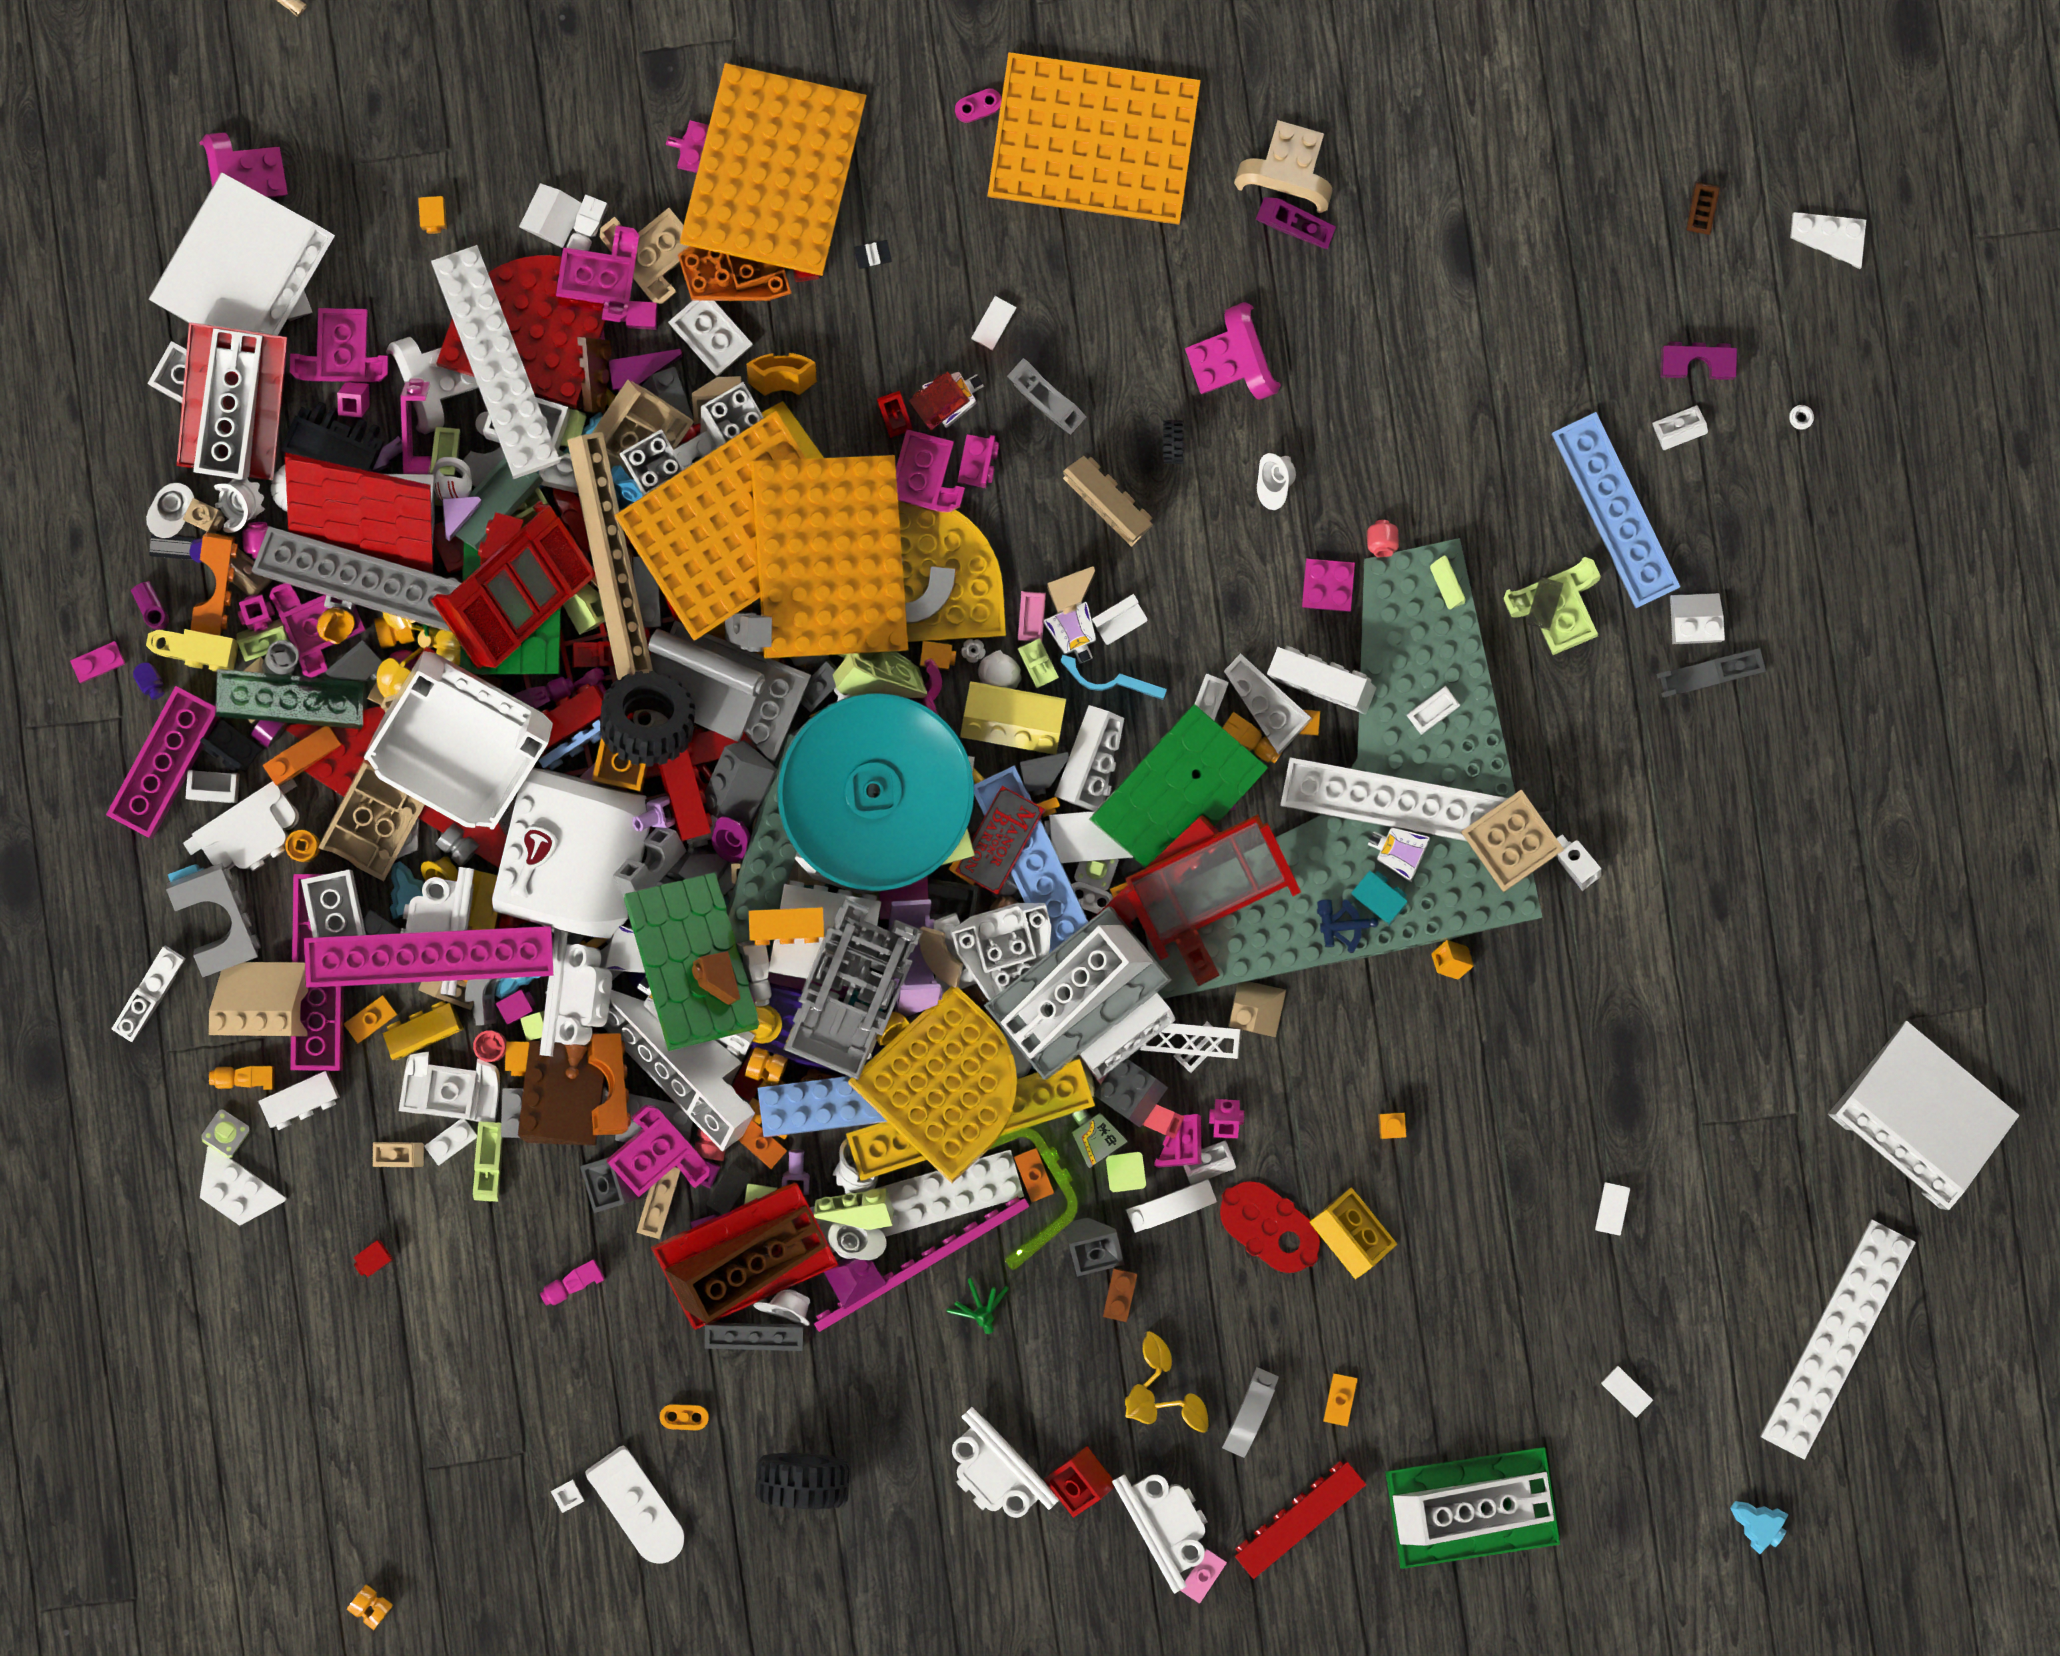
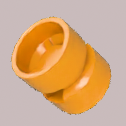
M384 617L375 618V627L381 649L394 647L397 641L401 644L416 641L414 629H410L408 625L403 629H394L389 626Z
M305 830L292 832L287 837L285 843L287 854L299 862L315 860L321 850L318 848L319 838L314 833Z
M755 1047L745 1076L755 1080L763 1078L764 1083L772 1086L780 1085L788 1058L778 1054L770 1056L769 1051Z
M366 1584L348 1606L347 1610L357 1618L362 1616L363 1623L375 1630L393 1607V1604L384 1597L378 1598L377 1592Z

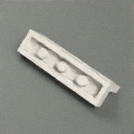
M1171 1023L1159 1033L1164 1039L1160 1044L1155 1047L1147 1046L1146 1043L1140 1050L1238 1059L1242 1030ZM1163 1033L1171 1034L1166 1038ZM1175 1034H1182L1188 1043L1178 1049L1173 1047L1169 1039ZM1187 1035H1195V1037L1190 1040ZM1200 1036H1206L1212 1043L1205 1051L1198 1050L1193 1044ZM1211 1037H1218L1219 1039L1214 1042ZM1224 1038L1234 1039L1233 1053H1223L1217 1044ZM1167 1043L1170 1048L1161 1047V1046H1162L1163 1044ZM1191 1045L1194 1050H1189L1185 1048ZM1215 1047L1218 1052H1211L1210 1050Z

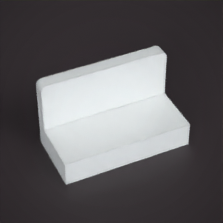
M1134 594L1092 619L1094 626L1106 645L1111 644L1147 622V617L1139 606V602Z

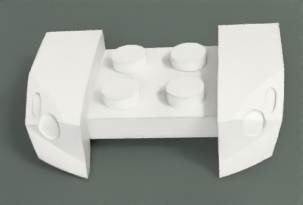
M429 1052L411 1054L405 1066L399 1111L459 1118L476 1122H496L500 1093V1072L496 1066L478 1058L476 1071L430 1065Z

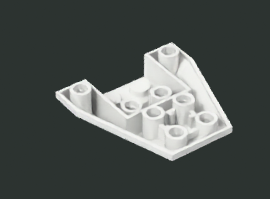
M1015 903L971 916L951 930L957 955L990 1001L1049 954L1051 923L1045 903Z

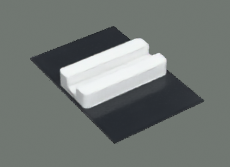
M887 240L854 247L859 269L892 262Z

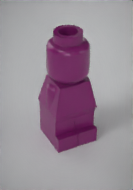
M559 677L549 681L547 687L527 688L511 696L538 710L552 702L551 700L558 702L567 696L570 697L571 692L575 691L570 677L566 679Z

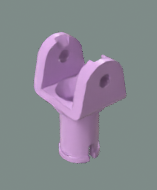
M399 436L382 448L372 472H379L390 467L389 460L403 451L402 440Z
M660 797L647 802V812L633 817V827L635 830L643 831L650 826L669 828L676 823L675 818H665L663 807L670 803V797Z
M789 1150V1171L783 1174L782 1187L787 1185L788 1180H804V1195H809L810 1176L803 1171L804 1150Z

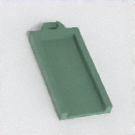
M504 457L469 494L468 497H479L481 499V506L456 533V536L478 551L481 542H485L487 538L486 527L490 519L493 520L495 512L511 516L543 482L541 476L537 474L538 471L513 479L507 460Z

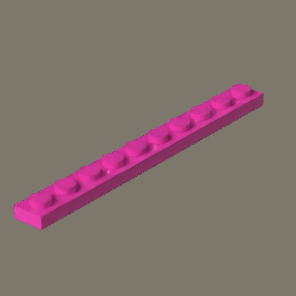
M1018 1196L1005 1203L1008 1208L1001 1212L995 1209L985 1215L986 1221L978 1225L976 1221L963 1228L965 1233L961 1236L956 1237L953 1234L943 1240L944 1246L936 1250L933 1246L921 1253L923 1258L919 1261L914 1262L911 1259L901 1265L902 1271L894 1275L891 1271L884 1275L883 1278L886 1285L846 1309L839 1302L837 1304L839 1308L832 1313L827 1309L817 1315L818 1321L814 1323L819 1332L1030 1207L1026 1199L1020 1200Z

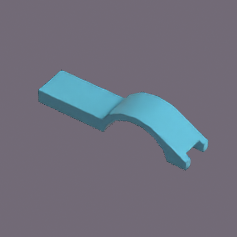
M1062 655L1061 663L1079 684L1090 690L1103 691L1111 689L1115 685H1120L1161 700L1164 699L1167 689L1123 674H1119L1114 680L1106 684L1087 682L1080 676L1076 668L1075 658Z

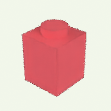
M1156 1104L1142 1125L1175 1139L1184 1116Z

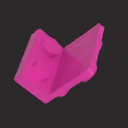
M967 434L958 483L986 488L987 483H992L995 469L994 466H991L992 459H997L999 443L995 442V436L990 435V439Z

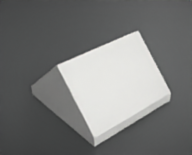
M540 183L519 227L563 248L574 227L577 213L582 203L561 190Z

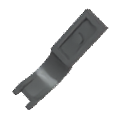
M1758 648L1656 675L1657 679H1661L1664 690L1661 693L1663 698L1766 672L1761 650Z
M827 660L811 676L787 734L790 735L795 732L819 704L836 688L833 674L838 668L830 660Z

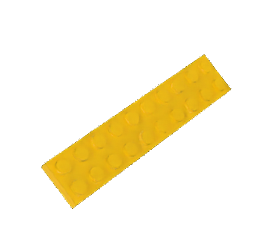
M1080 1059L1069 1062L1056 1074L1045 1080L1038 1072L1017 1079L1014 1108L1009 1122L1000 1136L1094 1107L1095 1104ZM889 1122L878 1123L846 1134L861 1181L927 1160Z

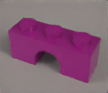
M1668 342L1667 346L1661 348L1660 378H1685L1688 374L1689 362L1696 359L1702 360L1707 364L1709 379L1734 380L1736 378L1737 348H1731V344L1718 343L1716 347H1706V343H1692V346H1682V342Z

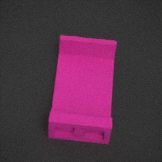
M420 378L410 379L409 382H405L401 393L403 474H430L432 456H413L411 401H425L430 388V382H424Z

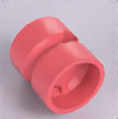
M484 1031L475 1038L473 1050L480 1060L496 1062L506 1055L507 1040L497 1031Z
M698 1127L697 1136L700 1137V1140L695 1142L694 1149L702 1158L724 1161L726 1149L722 1152Z

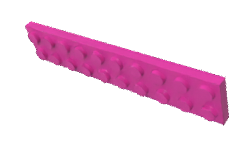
M551 926L304 938L306 988L554 976Z

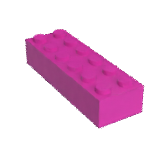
M175 686L106 815L140 834L154 839L187 778L188 770H191L204 746L200 739L202 737L208 739L223 710Z

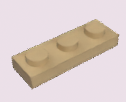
M672 1168L650 1187L636 1233L661 1239L681 1172L679 1168Z

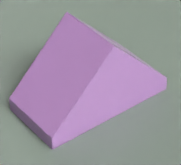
M479 497L443 499L445 537L448 541L456 535L481 506V499Z

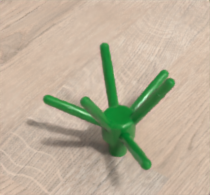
M968 1278V1283L978 1309L974 1312L956 1301L955 1305L961 1310L948 1308L946 1311L947 1313L976 1319L977 1324L983 1327L984 1332L990 1334L994 1331L992 1312L1009 1288L1005 1286L994 1300L996 1288L992 1287L988 1305L983 1307L972 1278Z

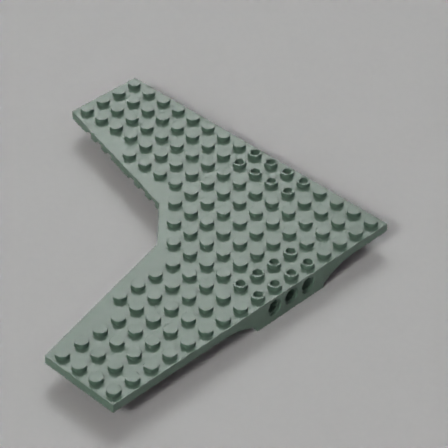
M1460 538L1394 552L1390 557L1364 559L1360 672L1372 679L1371 683L1377 688L1367 714L1359 712L1358 756L1351 769L1510 798L1515 794ZM1443 556H1447L1466 599L1464 604L1453 609H1448L1430 569L1431 564ZM1446 686L1461 707L1421 735L1409 720L1407 714ZM1321 814L1275 837L1301 893L1292 896L1288 886L1193 931L1165 945L1169 957L1161 961L1146 934L1149 953L1172 979L1158 991V994L1162 999L1307 968L1400 951L1476 932L1541 919L1543 917L1534 876L1531 873L1503 893L1467 841L1400 829L1430 838V842L1413 880L1409 882L1380 863L1377 858L1381 850L1368 845L1373 832L1387 837L1390 829L1394 827ZM1265 843L1243 853L1258 885L1281 875ZM1237 857L1173 887L1188 920L1252 889ZM1369 870L1374 874L1376 871H1379L1388 879L1386 884L1392 889L1397 886L1407 894L1405 899L1408 901V905L1390 926L1351 894ZM1168 895L1159 903L1154 900L1148 906L1151 909L1149 913L1159 933L1181 923ZM1332 900L1334 915L1343 907L1342 902L1348 900L1358 911L1360 919L1376 918L1379 924L1375 928L1362 929L1361 940L1354 953H1349L1348 946L1335 936V946L1326 948L1324 934L1320 932L1322 918L1317 914L1318 901ZM1346 911L1337 921L1352 920V918ZM1354 930L1337 931L1350 942L1352 941Z

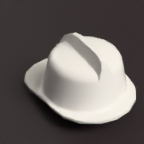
M1268 453L1263 455L1260 460L1257 493L1263 506L1268 509L1276 510L1283 506L1287 498L1288 488L1295 481L1296 471L1289 456L1279 457L1276 454Z
M170 483L160 489L146 516L147 526L151 533L160 538H169L180 531L185 523L183 517L194 498L191 489L181 483Z
M835 1222L828 1231L830 1245L843 1258L873 1260L882 1255L886 1248V1238L879 1228L868 1230Z
M789 1289L778 1292L770 1303L758 1302L753 1305L762 1312L786 1318L804 1326L810 1324L805 1318L810 1299L794 1290Z

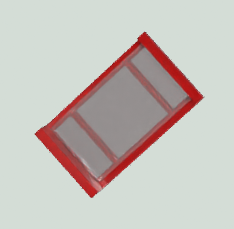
M1258 814L1125 878L1129 890L1125 892L1160 961L1169 957L1165 945L1288 886L1292 896L1301 893L1268 822L1263 824Z

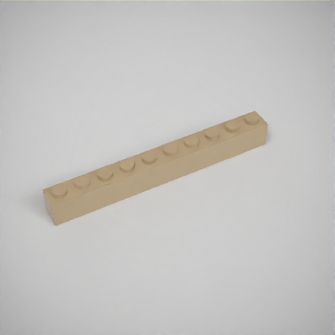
M603 432L568 439L617 678L621 680L623 676L627 674L635 675L637 671L649 673L653 669L624 531L614 516L619 512Z

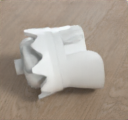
M234 478L228 484H217L214 486L216 490L221 491L219 502L215 504L216 509L220 508L229 519L224 524V532L232 533L240 530L247 520L255 519L259 513L265 510L261 506L264 496L258 492L260 486L258 482L251 483L248 481V478Z
M845 1139L839 1150L840 1162L833 1172V1176L837 1177V1185L843 1186L846 1194L875 1189L878 1176L863 1181L860 1180L848 1139Z

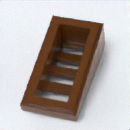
M1695 181L1686 231L1711 234L1720 191L1718 185ZM1700 190L1712 192L1711 197L1699 195ZM1698 200L1710 202V207L1698 205ZM1696 210L1708 212V216L1697 215L1695 212ZM1695 219L1700 221H1706L1707 224L1706 226L1693 224V222Z

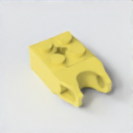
M187 629L184 630V634L164 630L148 633L146 646L152 652L160 656L183 660L185 665L193 668L203 669V665H208L210 670L225 674L227 669L234 671L239 646L237 640L233 638ZM164 637L166 644L163 648L158 649L157 641Z

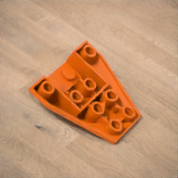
M692 246L678 254L692 301H770L792 294L784 267Z

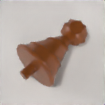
M565 1044L570 1067L566 1069L565 1073L568 1078L575 1079L579 1075V1070L576 1067L589 1048L584 1045Z

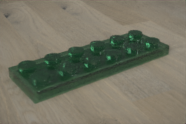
M217 669L215 716L361 729L363 726V682Z

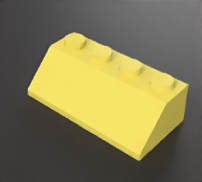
M970 681L960 737L1056 755L1066 699Z

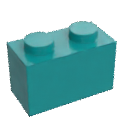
M1369 870L1351 894L1390 926L1408 905V901L1405 899L1407 894L1397 886L1392 889L1386 884L1388 879L1379 871H1376L1374 874Z

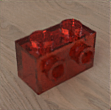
M946 372L937 376L933 383L925 389L917 391L909 402L925 424L932 430L970 402V400L950 373Z

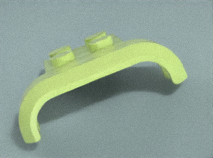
M1584 557L1579 564L1566 571L1518 591L1507 590L1504 602L1511 617H1521L1534 613L1552 654L1555 655L1598 636L1579 593L1596 584L1601 576L1594 560Z

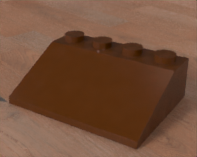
M529 1041L518 1136L526 1143L597 1146L598 1135H593L592 1110L602 1104L604 1073L596 1066L588 1063L586 1052L576 1067L579 1070V1075L575 1079H570L565 1073L566 1069L570 1067L565 1044L555 1042L553 1056L539 1055L541 1041Z

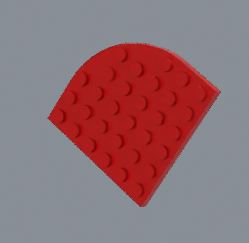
M537 255L524 257L488 272L534 395L576 408L582 393V381L585 378V370L583 367H580L579 358L583 357V348L578 345L577 337L601 338L607 321L602 320L604 303L556 296L561 256ZM452 319L436 362L437 366L475 377Z

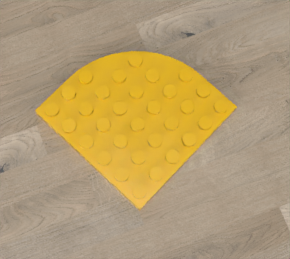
M898 501L901 552L904 563L902 566L905 603L916 601L926 592L929 585L931 567L955 569L954 586L948 601L932 617L918 623L907 624L908 642L1006 636L1002 576L994 551L982 532L957 510L939 512Z
M951 986L942 994V1000H938V1005L922 1012L863 1067L859 1080L851 1077L848 1080V1084L944 1177L953 1183L987 1152L1003 1133L1015 1104L1017 1075L1013 1054L999 1027L958 986L956 988Z

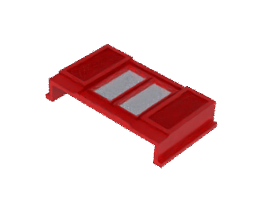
M538 501L533 506L537 515L449 595L436 594L431 599V602L477 669L483 666L496 668L557 609L596 576L595 571L560 518L557 517L550 505H544L542 501Z

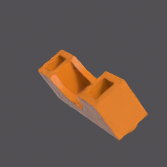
M208 532L203 535L200 560L212 569L216 578V589L210 599L197 603L194 606L191 623L192 631L220 636L223 629L227 630L229 615H225L226 606H230L232 592L228 591L229 582H233L235 568H232L231 565L232 558L236 559L238 553V544H234V536Z
M621 1033L592 1034L590 1041L586 1044L589 1048L587 1051L588 1063L596 1066L604 1073L609 1085L608 1096L605 1102L592 1110L593 1135L623 1134L631 1125V1116L627 1112L626 1103L629 1101V1091L625 1088L624 1081L627 1077V1067L623 1064L625 1042L621 1040Z

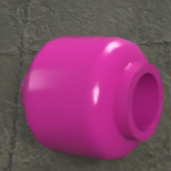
M266 522L248 523V527L242 531L243 549L246 553L252 554V558H257L267 529L270 527L267 526Z

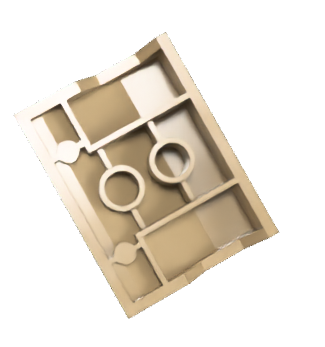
M628 379L592 433L603 432L610 470L613 466L621 465L630 479H634L619 453L661 429L674 450L694 421L647 389Z
M1085 456L1081 457L1063 471L1065 475L1063 479L1132 547L1152 527L1153 524L1150 522L1152 517L1143 508L1139 511L1133 505L1135 500L1126 491L1122 494L1116 488L1118 483L1109 474L1104 476L1098 470L1100 465L1092 457L1089 459Z
M364 758L318 848L333 852L349 860L357 868L384 881L425 804L380 780L370 762Z
M243 962L221 970L209 1009V1035L307 1036V1030L300 1022V1003L308 993L305 963Z

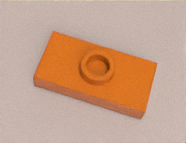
M753 1120L750 1121L744 1135L738 1139L770 1169L787 1152L773 1137H764L763 1129Z
M1037 1148L1014 1157L1031 1202L1054 1194Z

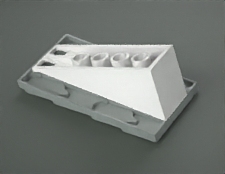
M1107 907L984 1006L1045 1080L1056 1074L1113 1026L1120 1023L1140 1005H1143L1172 979L1164 972L1162 967L1133 934L1121 917L1118 916L1116 911L1112 907Z

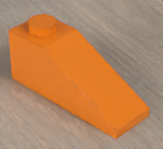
M327 724L265 763L263 767L275 785L282 786L342 744Z

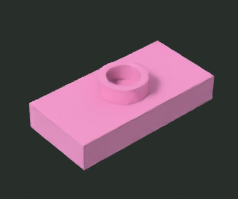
M1207 1548L1204 1551L1205 1555L1202 1562L1194 1566L1184 1581L1187 1587L1180 1590L1198 1603H1201L1227 1563Z

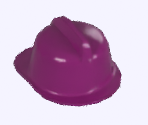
M722 816L715 823L712 835L713 848L722 859L728 862L741 861L745 856L751 835L744 822H738L729 817Z

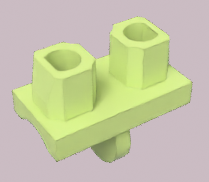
M1040 638L1018 648L1036 688L1059 678Z

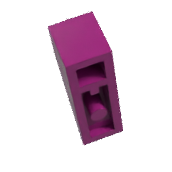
M1264 197L1256 220L1276 230L1324 249H1328L1336 226L1279 198Z
M681 349L608 360L614 392H620L628 379L642 386L652 374L665 370L682 358Z

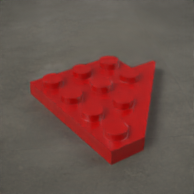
M379 706L289 725L285 727V730L303 740L327 724L331 727L342 745L304 771L344 797L364 760V755L372 737L386 712Z

